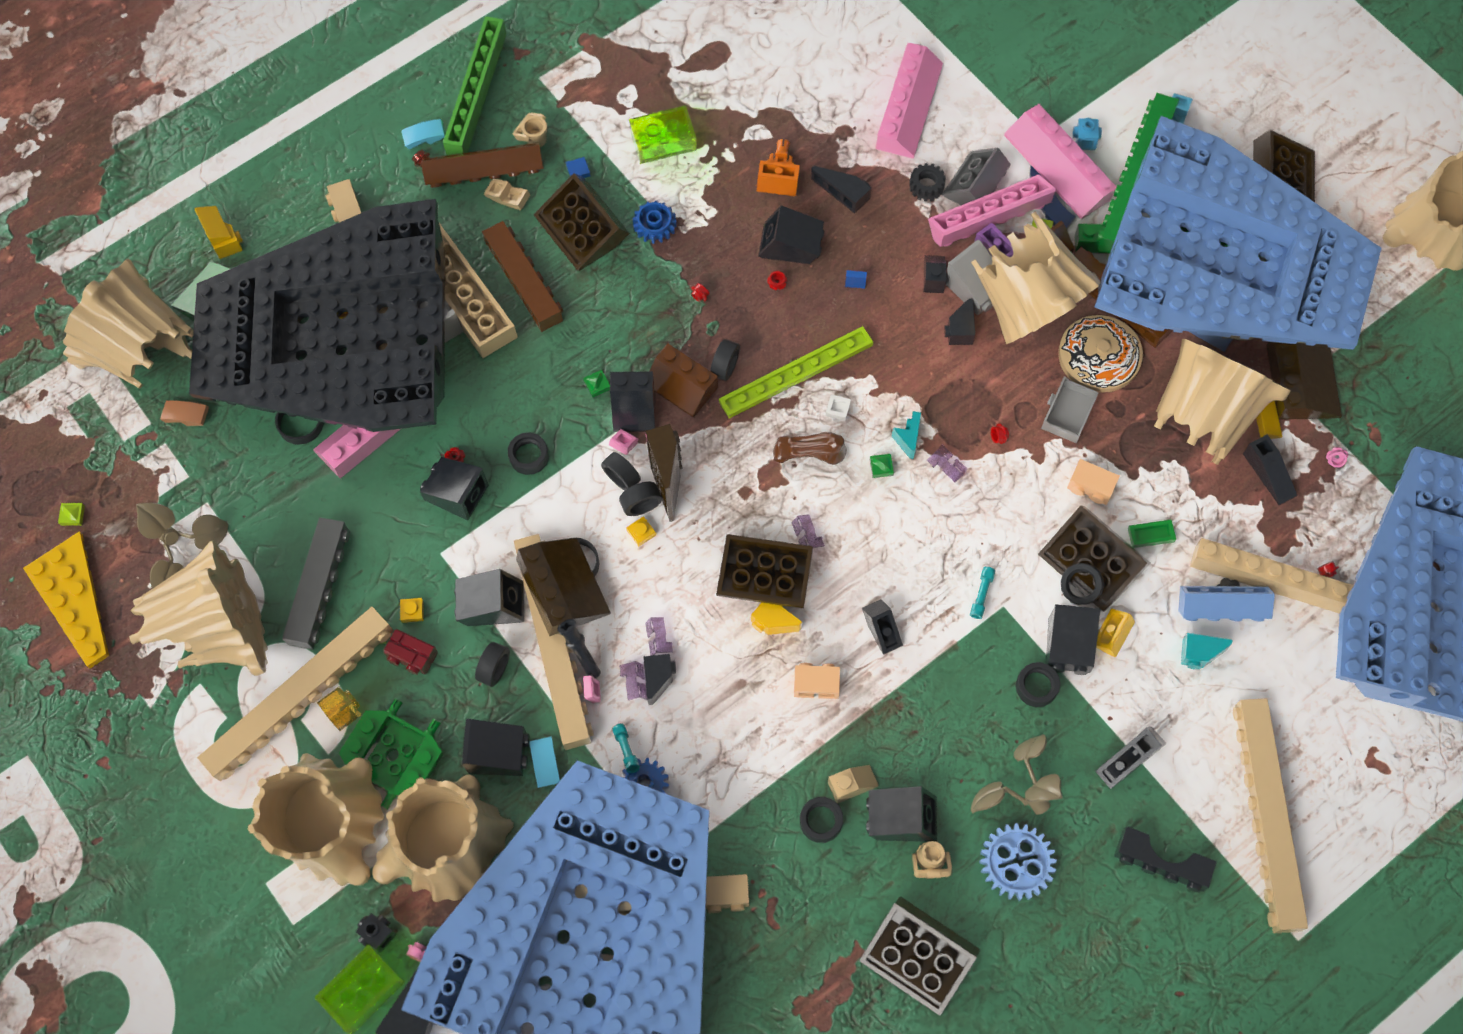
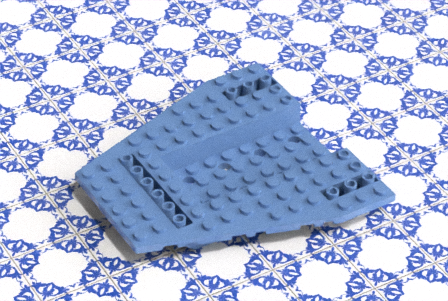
M1161 116L1138 171L1100 281L1101 283L1098 287L1099 294L1094 307L1157 331L1172 329L1173 332L1178 333L1192 331L1198 335L1230 338L1233 335L1240 336V339L1254 337L1262 338V341L1290 344L1305 342L1306 345L1311 346L1325 344L1331 348L1353 350L1358 343L1381 247L1221 138ZM1141 213H1147L1150 218L1144 217ZM1180 227L1186 228L1189 232H1183ZM1220 242L1226 243L1228 247L1221 246ZM1258 256L1264 257L1267 262L1261 261Z
M1416 446L1409 454L1401 479L1395 486L1396 490L1379 523L1380 527L1371 541L1372 545L1367 551L1356 575L1355 584L1346 598L1348 600L1339 614L1336 679L1355 683V686L1364 697L1463 722V459ZM1433 562L1439 565L1440 571L1436 570V568L1433 566ZM1432 602L1438 606V612L1431 606ZM1430 643L1436 646L1437 653L1430 649ZM1429 685L1435 689V696L1429 692Z
M576 761L431 937L402 1010L460 1034H523L522 1026L526 1022L534 1026L533 1034H700L710 811L583 762ZM578 885H585L588 892L584 898L580 899L575 895V889ZM627 901L631 905V912L624 916L619 913L618 908L622 902ZM561 930H566L570 934V940L566 944H561L557 939L558 933ZM605 947H610L614 951V957L610 961H604L601 957V952ZM543 976H549L552 979V986L548 990H543L540 987V979ZM588 993L594 994L597 1000L592 1008L584 1004V997Z

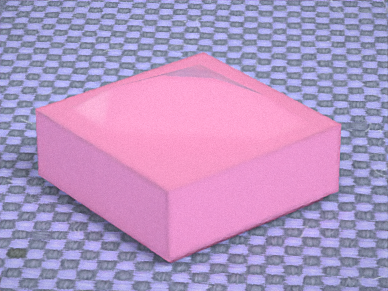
M620 429L610 439L609 446L627 455L637 445L638 438Z
M591 675L584 676V698L591 703L600 702V682Z

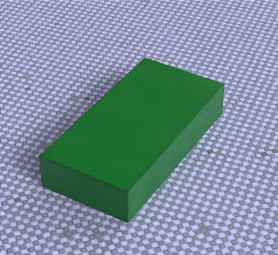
M1172 520L1129 525L1127 528L1133 548L1174 543L1176 541Z

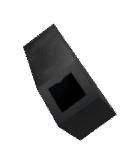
M1268 434L1249 443L1243 455L1277 504L1281 505L1297 497V492L1280 451Z

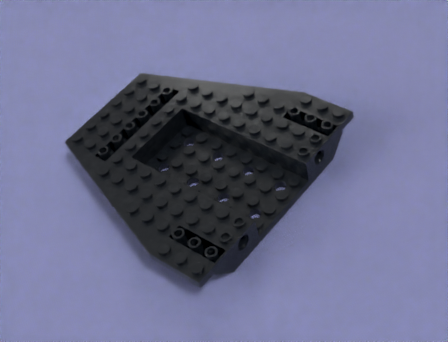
M429 199L374 207L197 283L189 394L194 398L215 402L218 400L231 405H243L251 409L272 413L280 412L293 417L301 416L309 420L335 425L337 423L355 429L357 427L363 428L371 432L436 425L437 407L445 397V248L438 222L437 200ZM422 302H428L425 308H419ZM388 307L385 313H379L381 308ZM348 312L345 318L340 319L342 313ZM309 317L306 323L300 324L303 318ZM428 338L426 344L419 345L421 339ZM381 344H388L384 350H378ZM347 348V352L344 355H338L341 349ZM307 353V357L304 360H299L300 355Z

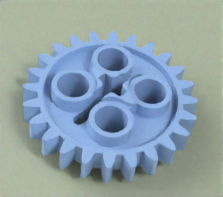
M1015 823L1013 830H1011L1010 826L1006 824L1005 832L997 828V836L991 833L989 835L991 842H984L983 845L988 850H981L980 852L981 855L986 857L979 861L980 864L986 865L981 873L989 874L985 882L993 881L994 884L991 889L994 890L999 887L1000 896L1006 891L1008 892V899H1011L1016 894L1018 901H1020L1023 894H1025L1029 900L1032 897L1031 892L1036 896L1040 894L1039 887L1046 890L1047 885L1044 881L1052 882L1053 878L1048 874L1056 872V869L1050 867V865L1057 862V860L1050 858L1055 851L1047 850L1051 842L1043 843L1044 834L1037 837L1035 835L1036 828L1029 832L1027 824L1021 830L1018 823ZM1025 842L1029 844L1031 852H1023L1020 848V843ZM1000 848L1006 849L1009 857L1006 859L1001 858L997 850ZM1033 855H1037L1038 857L1037 859L1023 861L1020 867L1018 863L1008 865L1004 868L998 867L999 864H1008L1013 862L1016 857L1018 860H1023ZM1034 865L1037 867L1038 875H1031L1027 870V866ZM1012 871L1015 873L1016 880H1007L1005 872Z

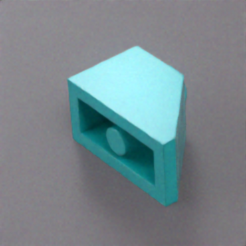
M1187 633L1182 639L1181 665H1186L1187 668L1194 670L1204 668L1227 651L1232 645V640Z

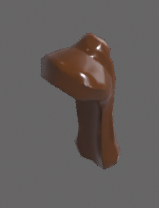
M821 432L809 436H781L777 438L773 449L774 460L778 463H784L792 458L814 457L828 464L836 465L844 460L847 449L844 444V438L841 435L832 432Z

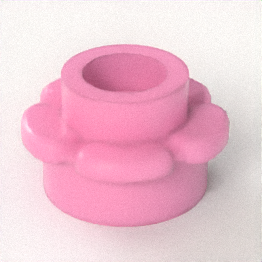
M1334 447L1332 451H1328L1326 454L1328 463L1333 467H1342L1347 462L1348 452L1342 450L1341 447Z
M417 942L413 946L408 945L409 950L406 955L421 962L427 947Z

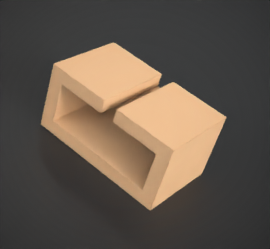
M1080 459L1067 489H1070L1076 495L1085 496L1086 494L1097 504L1107 505L1120 476Z
M811 663L795 665L794 697L814 698V693H818V698H839L840 667H835L834 664L829 663L822 664V666H813Z

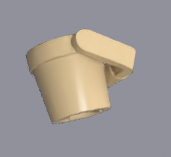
M537 113L527 114L513 132L516 140L525 141L528 144L540 142V147H542L546 143V117Z
M935 841L925 842L918 848L916 853H912L915 877L941 878L951 875L950 853L945 852L940 843ZM946 862L947 869H941Z

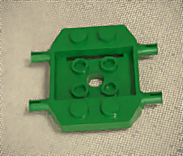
M394 699L390 708L386 711L366 710L339 752L345 765L355 758L364 759L384 726H387L384 734L367 759L372 765V784L384 790L387 794L381 803V807L389 810L394 799L397 800V797L402 792L413 787L417 779H429L443 755L434 736L441 723L432 719L427 730L422 731L403 721L396 715L403 704L397 699ZM393 750L399 752V756L395 761H388L387 756L389 752Z

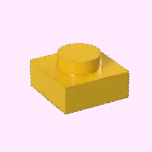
M644 516L626 527L627 532L638 547L656 536L655 530Z
M422 598L400 599V621L402 623L424 621Z

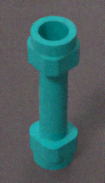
M983 567L980 588L969 614L974 619H982L984 614V602L989 585L993 582L996 572L991 567Z
M616 724L612 731L615 740L619 742L623 752V762L628 773H635L640 769L636 755H633L627 739L629 737L624 724Z

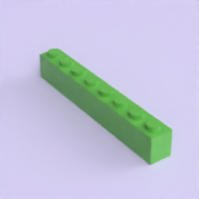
M487 16L484 18L443 140L446 155L469 151L507 35L504 19Z

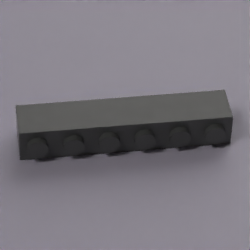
M319 517L282 637L289 646L313 650L315 643L317 644L319 641V628L326 618L325 608L327 602L329 603L332 598L331 588L333 582H336L338 578L337 568L339 562H342L344 558L343 548L345 542L347 543L350 538V530L343 521Z

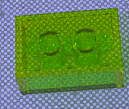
M686 105L629 119L630 133L640 164L697 151L696 135Z
M368 944L314 998L346 1033L354 1034L405 981Z

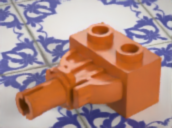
M783 139L778 140L775 160H773L774 153L770 154L767 161L760 160L757 192L796 196L800 165H794L791 155H789V161H787L790 145L788 140L784 141V146H782Z

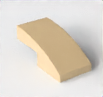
M493 179L484 193L489 199L518 210H522L530 197L528 190L512 187L508 181Z

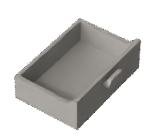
M1064 376L1056 395L1052 393L1047 404L1051 406L1041 429L1077 443L1099 392L1072 382Z

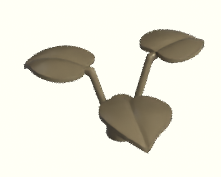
M157 503L137 504V526L139 532L148 539H160L164 543L163 547L166 549L169 562L158 560L152 566L150 571L152 589L184 568L180 563H173L174 559L169 548L170 545H174L178 541L180 536L189 539L195 538V546L203 550L212 540L217 545L222 542L228 530V523L215 515H202L192 524L193 534H186L176 531L171 527L175 523V515L168 507Z
M1044 734L1024 741L1014 752V758L1017 761H1025L1034 784L1026 790L1025 798L1010 788L1003 787L1002 782H993L983 787L976 794L971 805L972 813L996 806L1004 798L1005 792L1020 800L1024 806L1029 804L1035 814L1046 812L1051 806L1049 800L1062 799L1060 777L1057 774H1050L1037 781L1030 765V758L1038 757L1046 747L1047 738Z

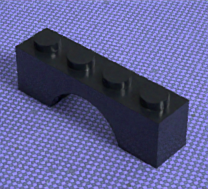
M1128 826L1122 831L1114 857L1119 858V861L1125 865H1137L1142 867L1141 870L1145 873L1155 875V873L1164 876L1166 881L1174 884L1180 882L1187 885V889L1200 893V891L1204 892L1209 888L1217 861L1193 853L1183 862L1171 863L1165 861L1152 849L1148 834Z

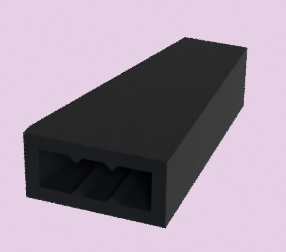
M417 970L376 1029L375 1034H430L433 1022L402 1010Z

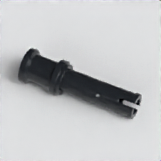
M565 620L558 626L557 631L560 635H563L567 648L573 650L587 676L592 674L596 679L600 676L601 670L596 665L585 645L584 635L579 633L575 620Z

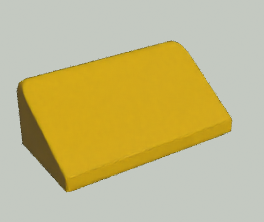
M216 206L194 208L212 246L231 238Z
M1272 401L1256 417L1260 438L1267 434L1270 439L1283 437L1275 401Z
M1111 608L1098 632L1096 648L1113 657H1117L1135 623L1132 615Z

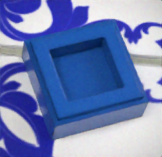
M585 157L566 162L570 176L576 173L583 178L590 177Z
M846 271L845 287L865 289L867 272Z

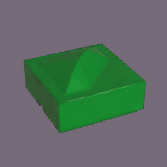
M602 370L583 378L592 398L610 390V384Z
M891 454L870 456L872 478L894 475Z

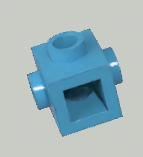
M1079 118L1077 126H1073L1072 138H1076V144L1082 150H1096L1098 140L1102 136V127H1099V119Z

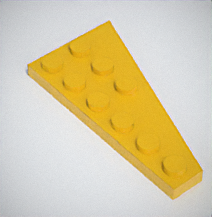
M79 531L23 569L86 666L91 669L107 658L109 653L100 622L101 616L97 608V597L92 574L88 566L87 551L84 548V537Z

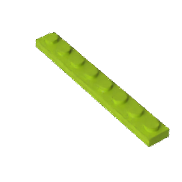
M862 326L719 398V403L730 419L872 347L873 341Z

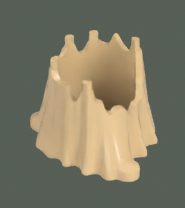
M1463 151L1459 152L1456 156L1444 159L1418 190L1408 194L1405 202L1395 206L1393 209L1395 217L1388 220L1385 224L1387 230L1383 235V241L1387 246L1395 248L1405 244L1412 245L1416 248V256L1418 258L1429 257L1433 260L1437 269L1449 268L1458 271L1463 268Z
M1036 211L1030 215L1035 221L1037 228L1026 224L1024 226L1026 238L1018 239L1014 232L1007 236L1013 248L1012 257L1006 256L998 250L996 245H993L988 249L992 255V265L989 264L982 269L976 259L971 262L996 310L1006 344L1023 338L1030 332H1034L1066 314L1077 306L1076 303L1088 296L1087 294L1099 287L1101 283L1097 275L1088 270L1039 217Z
M126 259L118 268L113 269L104 281L97 282L94 280L86 286L82 294V300L70 313L64 330L67 334L63 344L67 347L63 355L68 357V363L78 369L100 367L135 385L139 389L143 387V384L132 377L135 374V365H143L150 370L154 362L147 358L144 352L146 347H153L158 350L165 347L182 357L192 358V349L188 346L185 335L193 337L192 328L186 325L149 288L148 279L138 273L130 259Z
M1182 339L1176 366L1156 409L1158 419L1154 427L1161 430L1168 418L1174 415V421L1181 425H1189L1190 436L1187 443L1195 446L1198 438L1212 432L1210 445L1206 452L1214 456L1211 462L1218 465L1220 460H1224L1268 403L1285 400L1290 390L1272 382L1265 375L1230 360L1205 346Z
M214 540L210 541L201 553L186 567L141 597L133 600L135 607L131 609V612L134 615L144 616L145 621L138 633L129 636L132 644L138 642L146 644L164 639L170 640L173 643L184 642L185 650L187 652L192 651L193 654L179 660L178 668H183L187 665L200 666L211 663H230L247 667L254 676L266 673L268 660L265 651L268 650V647L263 637L265 630L261 622V613L256 596L246 581L245 573L239 560L235 558L230 561L225 551L220 549Z
M308 753L303 754L298 764L283 766L280 773L258 781L260 792L253 801L252 808L255 816L252 823L248 826V831L261 841L262 846L269 853L293 861L299 870L310 868L319 881L332 877L340 886H345L348 883L355 886L364 885L370 879L371 872L362 857V850L364 846L376 842V838L373 835V827L384 819V814L381 810V795L373 787L371 781V763L367 759L355 758L344 767L337 768L331 759H317Z
M465 775L457 782L447 780L438 782L433 779L424 780L419 778L413 787L406 789L397 797V807L386 814L389 829L385 832L388 842L376 853L377 862L372 869L373 878L380 884H389L397 878L408 877L411 879V889L413 892L422 889L429 890L434 902H440L445 899L452 901L462 899L491 866L492 858L504 850L505 839L513 828V822L510 819L501 817L497 807L480 800V784L475 776Z

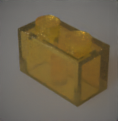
M340 686L317 702L328 719L339 731L361 716V713L358 711L360 704L348 689L344 692Z

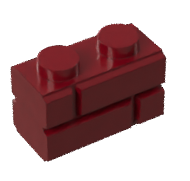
M398 629L394 630L390 641H388L383 651L386 657H388V662L399 666L401 663L407 666L406 670L415 675H418L419 672L424 675L427 674L438 654L435 646Z

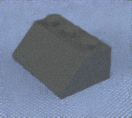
M999 147L970 151L942 195L959 205H964L989 195L997 189V185L1006 175L1011 164Z

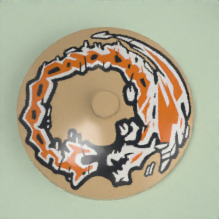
M1104 315L1087 316L1070 325L1063 334L1058 351L1060 365L1072 382L1103 393L1116 391L1128 385L1136 377L1143 359L1142 345L1136 333L1124 322Z

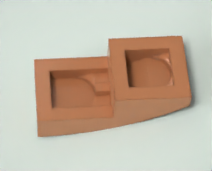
M166 401L160 419L165 423L182 422L186 426H203L209 407L186 401Z

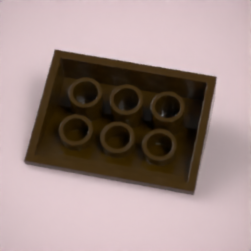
M1271 129L1253 140V161L1315 202V151Z
M573 173L533 214L577 271L584 269L615 249L630 234L588 181L576 173Z
M1269 341L1267 343V352L1272 382L1290 390L1285 400L1275 401L1278 419L1341 418L1342 414L1331 348L1325 344L1311 346L1298 342L1290 344Z
M667 424L645 431L650 468L662 496V502L669 522L674 521L681 478L680 470L683 467L679 435L677 430L673 431L671 425Z
M1082 505L1079 506L1038 553L1042 559L1061 575H1063L1068 567L1075 564L1085 563L1099 570L1104 579V589L1102 595L1093 603L1103 612L1121 596L1151 563L1087 507ZM1079 571L1070 579V583L1086 597L1091 595L1095 589V580L1088 572Z
M727 534L716 596L804 609L813 546Z
M577 538L538 542L518 549L516 561L549 636L558 634L557 628L565 620L573 619L576 621L577 626L611 614Z
M900 896L864 952L860 962L940 1016L981 949Z

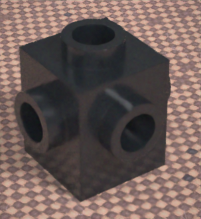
M372 913L360 920L357 925L359 928L355 931L361 936L358 939L361 944L367 949L372 946L380 953L396 936V933L388 927L391 923L381 914L376 917Z

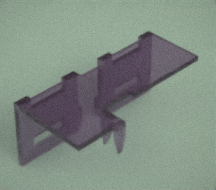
M942 444L927 461L933 468L938 464L943 469L942 471L955 483L968 469L958 459H955L954 464L951 465L948 460L953 454Z
M809 514L799 515L792 521L796 536H799L803 529L806 534L798 540L799 544L807 545L808 542V546H813V548L824 547L822 536H816Z
M650 617L645 622L647 637L649 638L655 632V638L648 643L650 656L656 653L673 652L672 642H666L664 617Z
M633 661L620 665V676H626L625 683L628 701L636 698L647 700L646 685L636 680V676L642 680L645 679L643 664Z

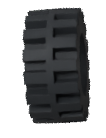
M924 163V166L920 164L918 168L915 167L913 169L909 186L910 192H913L912 195L914 197L918 196V200L924 199L927 202L930 199V201H934V197L938 199L942 195L945 188L946 175H944L943 170L940 171L939 166L934 167L935 164L933 163L931 165ZM928 178L932 179L936 184L925 186L920 183V180Z

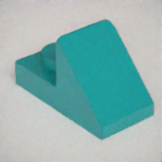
M913 411L912 418H907L906 429L893 428L892 438L910 459H914L921 412Z

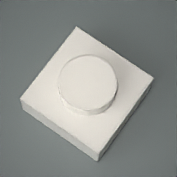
M831 394L825 416L846 421L851 399Z

